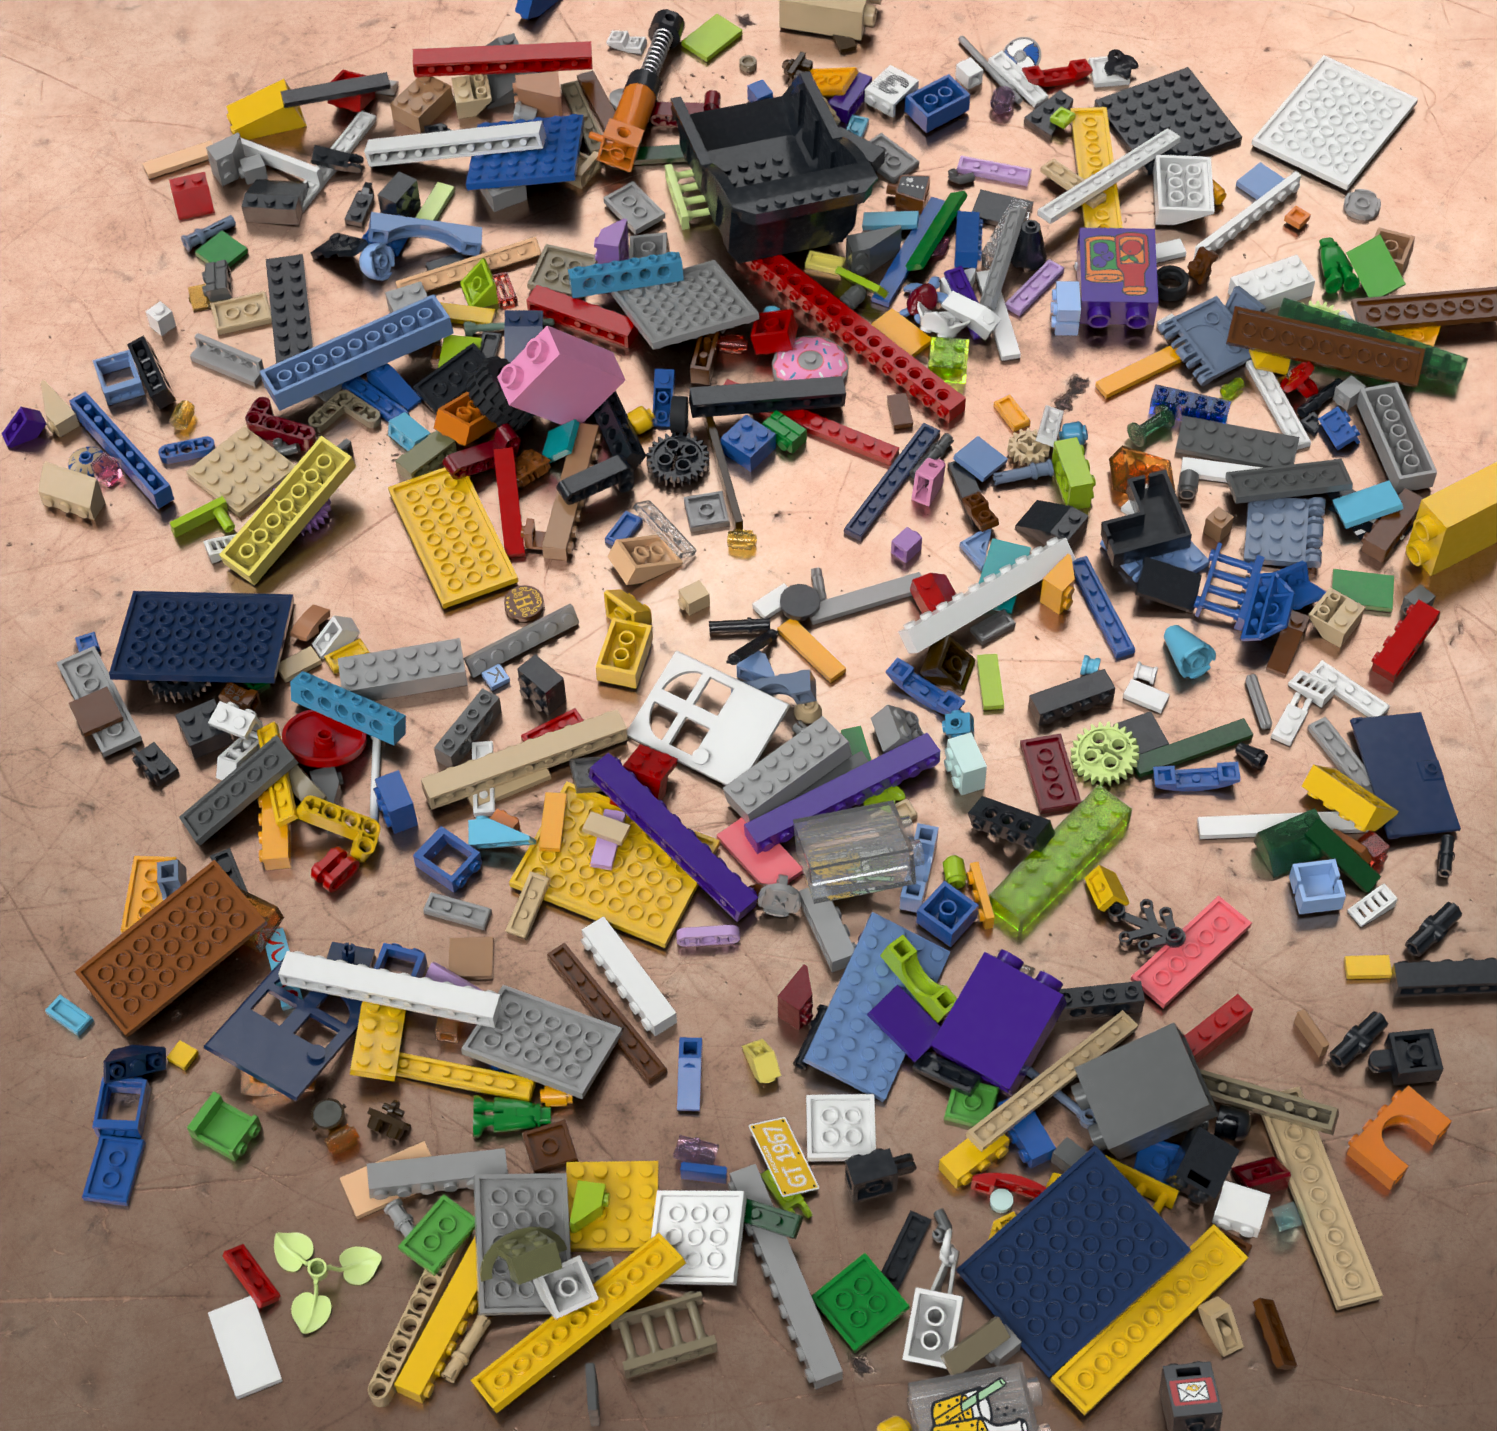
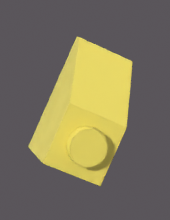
M763 1039L742 1046L754 1077L760 1083H770L776 1077L781 1076L775 1053Z

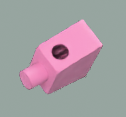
M927 458L915 472L911 500L926 506L931 505L943 484L946 467L943 460Z

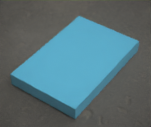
M1390 480L1332 500L1346 529L1403 509V504Z

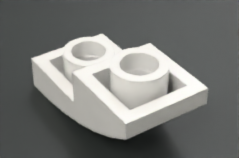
M617 30L611 32L606 43L617 50L642 54L647 44L646 37L629 36L628 31Z

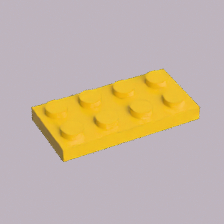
M362 1001L350 1075L395 1081L406 1010Z

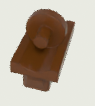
M1204 246L1199 247L1194 260L1188 263V275L1194 277L1199 285L1204 284L1206 277L1210 276L1212 272L1211 266L1213 262L1217 261L1218 254L1213 250H1207Z

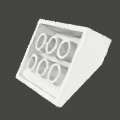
M1156 155L1153 167L1156 224L1176 225L1214 214L1211 157Z

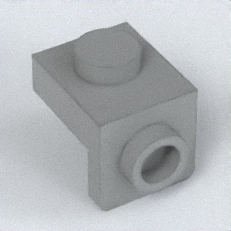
M611 1256L591 1265L587 1261L583 1262L592 1284L615 1267Z

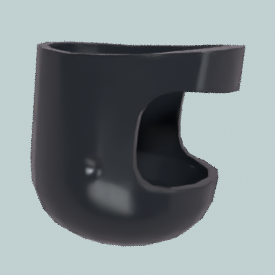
M1220 1105L1219 1116H1217L1213 1135L1218 1138H1228L1234 1141L1244 1140L1251 1128L1249 1113L1241 1108Z

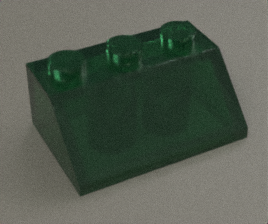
M1315 808L1257 833L1254 843L1273 878L1291 871L1293 864L1312 862L1325 856L1303 835L1315 819L1320 818Z

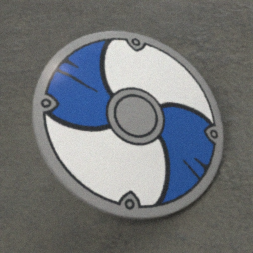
M1029 37L1016 38L1009 42L1003 50L1021 69L1023 67L1037 66L1041 61V48L1034 39Z

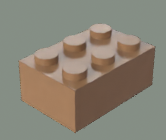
M417 77L390 103L392 118L422 133L424 126L430 125L454 102L452 86L435 77Z

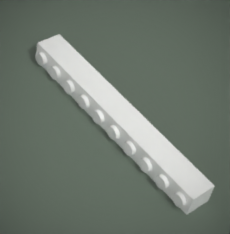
M534 121L369 139L364 153L369 167L533 150L543 148L546 133L543 122Z
M1054 537L1048 540L1046 546L1034 548L1031 550L1032 554L1017 558L1015 560L1016 563L1012 566L1010 564L1003 566L999 569L1000 573L986 576L984 582L969 586V591L964 594L963 592L957 593L952 596V601L948 603L947 601L942 602L936 606V610L933 612L927 611L921 614V619L916 622L912 620L904 624V629L898 631L908 653L922 651L1041 581L1067 554L1071 555L1072 562L1075 561L1076 558L1067 539Z
M287 951L279 971L282 985L495 1028L502 1006L500 994L491 990L481 991L471 986H456L447 981L437 982L427 977L417 978L407 973H392L383 968L378 970L363 964H348L343 960L334 961L323 956H309L300 951Z

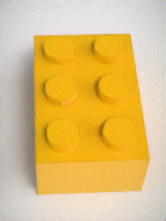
M612 618L596 664L597 681L637 689L653 641L652 625Z

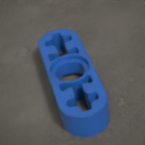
M204 436L163 445L159 448L158 454L162 463L172 464L205 457L216 446L213 438ZM184 448H192L188 453L182 452Z

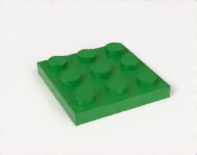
M863 1253L811 1296L814 1304L855 1353L910 1309V1305L866 1253Z

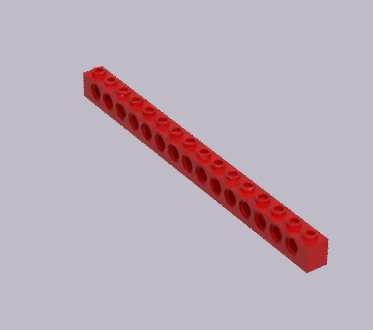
M778 255L745 262L752 271L757 272L766 282H770L779 292L784 293L792 302L802 307L817 322L825 325L831 333L839 336L844 343L853 347L858 354H862L871 364L876 365L885 375L895 380L899 386L908 390L913 397L918 398L926 407L936 412L940 418L945 419L949 423L965 411L966 398L784 256Z

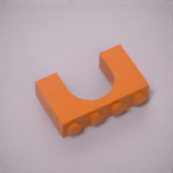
M1407 1086L1403 1091L1399 1089L1391 1098L1393 1102L1389 1106L1384 1104L1377 1112L1378 1117L1374 1121L1370 1119L1362 1128L1364 1131L1360 1135L1355 1134L1348 1142L1350 1147L1347 1155L1389 1190L1405 1175L1408 1165L1386 1147L1382 1139V1131L1391 1125H1406L1434 1145L1447 1132L1452 1122L1410 1086Z

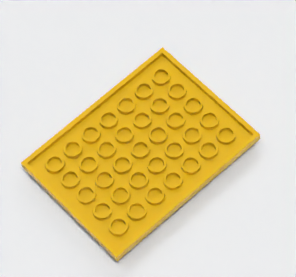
M566 781L560 792L567 793L561 852L539 851L540 827L534 837L536 845L529 846L509 881L510 887L522 891L530 871L551 879V882L543 900L596 921L604 916L611 927L666 948L699 884L627 814L624 823L630 825V831L623 845H618L612 870L591 867L590 862L597 837L582 831L590 812L603 815L605 809L624 811L617 806L609 804V797L596 792L576 794L575 785ZM694 831L697 838L702 843H706L715 855L720 846V840Z

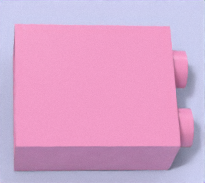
M546 326L535 338L531 339L525 349L510 364L504 366L501 373L497 376L509 406L561 425L574 419L579 423H583L626 380L612 351L550 326Z

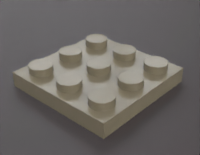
M546 244L527 283V287L533 290L536 285L572 297L568 269L577 266H591L598 263V261H595V255Z

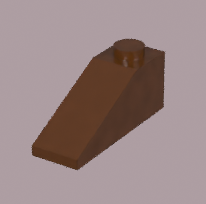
M1294 610L1291 611L1288 627L1282 630L1266 667L1267 670L1286 676L1306 633L1310 616Z

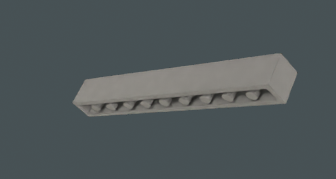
M756 1164L730 1173V1182L727 1183L729 1191H745L747 1199L773 1206ZM744 1223L748 1236L752 1235L755 1241L752 1245L756 1256H761L763 1260L761 1268L764 1276H769L772 1282L769 1285L774 1298L778 1297L781 1304L778 1305L782 1319L786 1318L789 1323L787 1331L790 1339H795L798 1345L795 1348L800 1362L804 1361L807 1369H804L808 1382H813L815 1389L842 1380L843 1370L787 1237Z

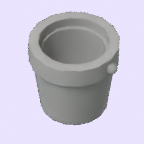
M521 101L516 102L513 122L518 119L532 120L536 118L537 108L524 105Z

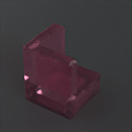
M105 452L91 463L94 477L107 487L112 486L123 475L119 462Z

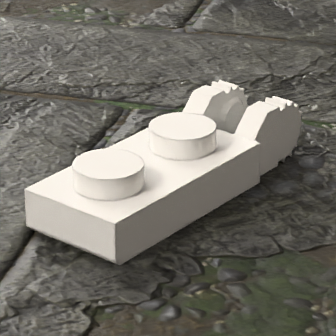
M1298 692L1293 696L1291 703H1288L1271 735L1272 739L1291 746L1302 726L1313 700L1308 697L1302 709L1296 707L1301 695Z

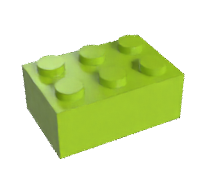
M1077 437L1054 441L1052 465L1065 505L1076 509H1083L1091 506V499L1094 498L1093 487L1096 486V480L1094 475L1090 474V464L1088 459L1085 460L1083 445L1079 444Z

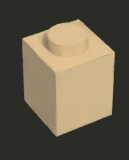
M700 580L678 590L679 599H677L680 608L682 610L685 609L689 616L710 606V594Z

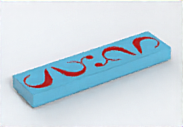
M283 928L262 934L271 970L285 957L286 952L289 951ZM281 982L276 984L303 1000L300 988L282 985ZM280 1000L283 1011L293 1008Z

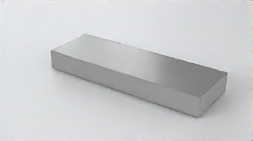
M431 892L423 912L430 916L485 931L492 914V909Z

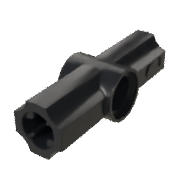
M1447 902L1435 915L1428 916L1420 925L1419 930L1406 941L1405 946L1408 952L1413 956L1420 957L1433 943H1439L1447 934L1449 928L1461 918L1463 913L1460 907L1454 902Z
M1373 1011L1360 1025H1354L1346 1033L1343 1041L1329 1053L1332 1063L1337 1067L1344 1068L1358 1054H1363L1372 1045L1374 1039L1387 1028L1389 1023L1386 1021L1385 1016L1380 1012Z

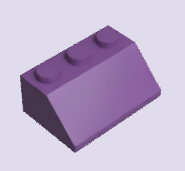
M622 219L601 229L599 236L595 237L594 248H597L595 261H598L599 264L610 263L615 260H629L627 219Z

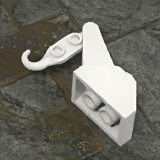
M951 1228L946 1231L939 1257L942 1260V1264L931 1290L917 1287L915 1289L903 1360L945 1369L947 1368L940 1356L958 1344L964 1297L952 1295L959 1250H956L954 1245L951 1244ZM952 1266L948 1294L942 1293L940 1291L948 1267Z

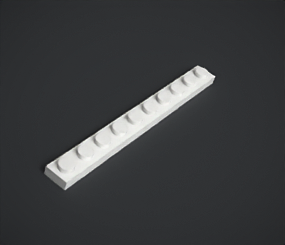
M1168 128L1038 209V216L1052 224L1155 159L1156 155H1161L1180 143L1181 137Z

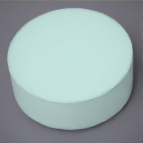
M997 1189L992 1192L990 1196L991 1208L997 1213L1008 1212L1013 1205L1012 1194L1006 1189Z

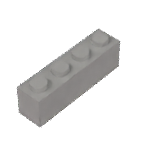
M821 883L800 890L801 907L831 972L846 968L856 944L855 942L851 943L849 929L846 924L843 925L841 922L842 915L838 906L834 907L831 890H826V887Z

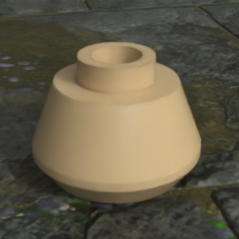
M817 701L796 704L794 715L798 721L801 720L805 724H811L821 718L822 707Z

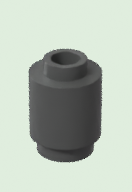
M856 284L851 286L839 300L854 311L865 300L867 293L861 285Z
M1187 469L1180 473L1178 493L1181 498L1192 499L1197 494L1199 474L1196 471Z

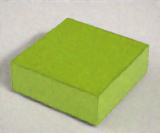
M1060 107L1050 117V122L1065 129L1075 119V113Z

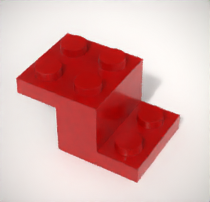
M640 744L624 763L623 767L627 771L633 772L637 780L643 786H647L657 800L662 801L666 794L668 776L677 766L678 758ZM610 799L609 804H612V805H614V806H617V805Z

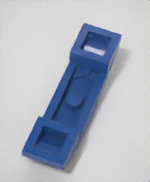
M898 657L886 670L888 677L903 691L939 713L951 714V711L960 710L965 704L964 699L950 690L945 693L914 673V667Z
M1238 762L1217 763V767L1181 770H1175V766L1153 767L1155 787L1165 790L1203 791L1226 787L1241 781Z

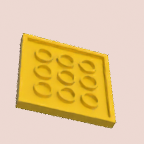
M658 1161L567 1162L566 1174L571 1252L636 1251L651 1239L658 1190ZM578 1180L606 1184V1191L610 1193L608 1207H604L603 1215L577 1233H571L570 1218Z

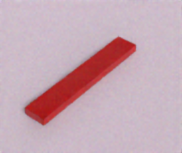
M513 447L493 449L504 550L508 558L525 556L524 540L521 538L522 522Z

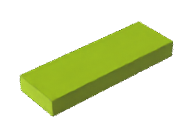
M840 266L837 267L835 273L842 278L861 285L864 289L883 298L887 297L888 291L880 285Z
M977 655L983 710L1004 709L998 655Z

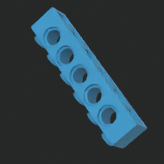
M667 252L666 254L649 255L641 258L634 257L629 260H615L610 263H596L591 266H577L568 269L569 285L573 298L684 281L682 260L679 252Z
M302 671L290 681L291 701L391 745H395L406 735V715L305 671Z

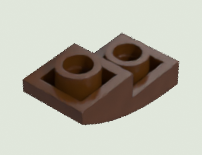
M980 492L962 498L964 507L981 532L999 525V519L989 509V502Z

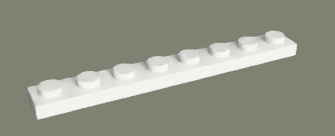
M1295 171L1195 247L1194 258L1199 247L1204 246L1207 250L1213 251L1221 249L1227 241L1234 239L1242 230H1246L1251 223L1259 220L1264 213L1271 211L1279 202H1283L1292 192L1295 193L1300 187L1301 175Z

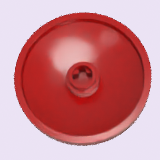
M307 710L295 715L285 724L282 731V741L299 763L311 767L328 768L340 766L356 759L366 746V733L316 711Z

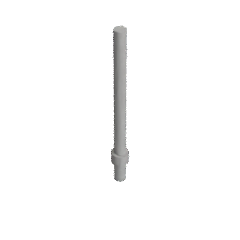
M963 35L960 36L958 41L1004 89V93L1008 97H1012L1017 104H1020L1023 99L1016 92V88L1012 84H1008Z

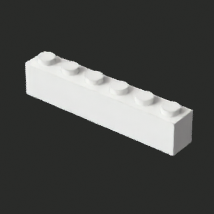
M603 916L583 928V938L581 939L583 946L586 950L592 951L597 965L604 967L608 980L611 983L614 981L618 986L617 991L623 999L627 998L630 1002L629 1007L635 1015L639 1014L642 1018L641 1023L647 1031L650 1030L654 1036H657L676 1024L677 1015L675 1010Z

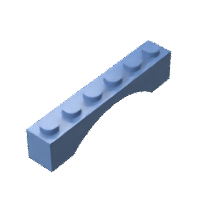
M371 212L368 241L387 244L401 238L421 237L444 243L457 252H461V254L476 256L480 254L482 246V227Z

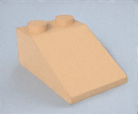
M664 534L616 539L607 556L626 585L646 582L681 566L683 563Z

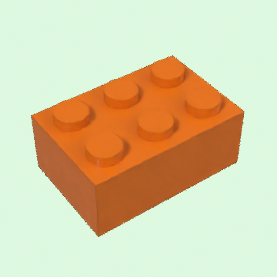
M466 392L438 408L433 429L466 446L497 427V425L480 413V410L473 404V400L470 399L469 392Z

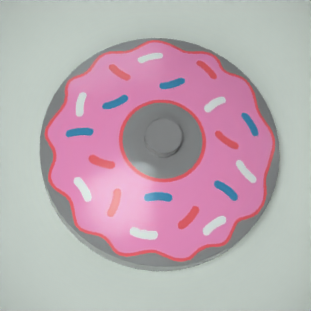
M802 336L795 338L793 350L776 352L773 358L772 372L775 381L842 376L845 383L849 372V362L844 350L835 342L819 336Z

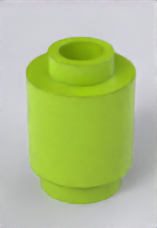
M956 855L947 857L942 863L945 881L955 889L964 887L967 875L963 858Z

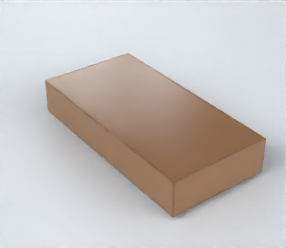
M1303 1009L1297 1012L1294 1023L1319 1058L1326 1054L1330 1043L1306 1010Z

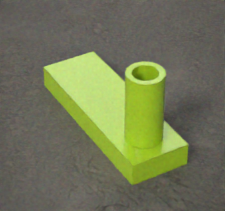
M223 496L170 522L171 531L175 538L214 518L218 520L226 533L234 530L235 525L227 514V502Z

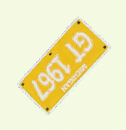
M785 1117L749 1125L782 1197L819 1189V1185Z

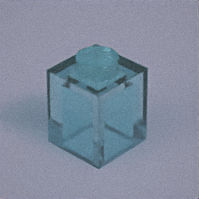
M1294 1202L1272 1209L1280 1233L1302 1226Z

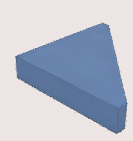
M991 529L983 532L979 531L961 541L959 545L980 571L983 570Z

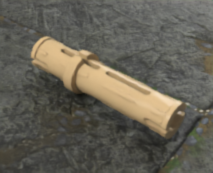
M477 1316L458 1349L452 1352V1359L441 1374L445 1380L454 1383L463 1366H467L469 1363L468 1358L491 1324V1321L487 1320L486 1316Z

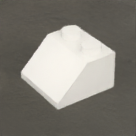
M1224 1181L1212 1223L1224 1230H1234L1242 1236L1257 1238L1270 1195Z
M580 1255L562 1263V1269L533 1279L541 1300L555 1319L599 1299Z

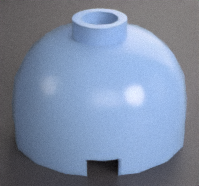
M373 243L364 248L359 258V265L363 274L373 280H387L392 275V272H390L391 266L394 267L395 265L392 248L386 246L385 243Z

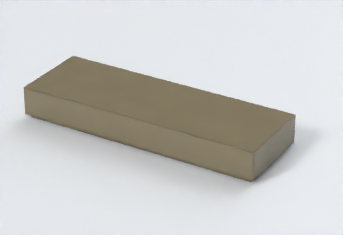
M995 1316L940 1357L951 1377L955 1378L1008 1340L1010 1336L1000 1318Z

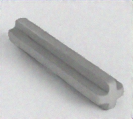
M1255 674L1248 675L1245 681L1262 729H1269L1272 727L1273 722L1258 678Z

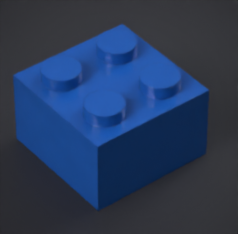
M745 415L721 437L723 453L751 472L776 449V434L748 415Z
M399 770L376 778V787L373 790L377 798L378 808L384 814L383 818L387 828L391 827L394 834L417 826L418 822L414 804Z
M943 881L917 910L916 923L951 947L977 919L979 905L946 881Z

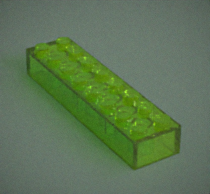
M1098 785L1054 829L1055 836L1042 852L1033 850L989 894L993 912L1022 933L1129 824L1132 808Z

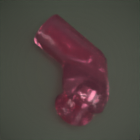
M942 237L932 255H944L950 239Z

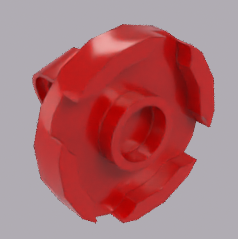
M1310 361L1300 363L1290 371L1292 374L1289 379L1285 377L1282 380L1280 387L1286 393L1297 389L1307 399L1311 395H1316L1318 387L1309 377L1315 366Z

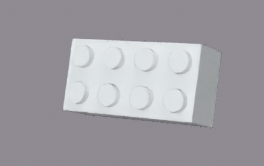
M1294 255L1231 277L1228 294L1231 295L1234 287L1240 286L1266 307L1264 311L1266 312L1312 296L1316 280L1298 255Z

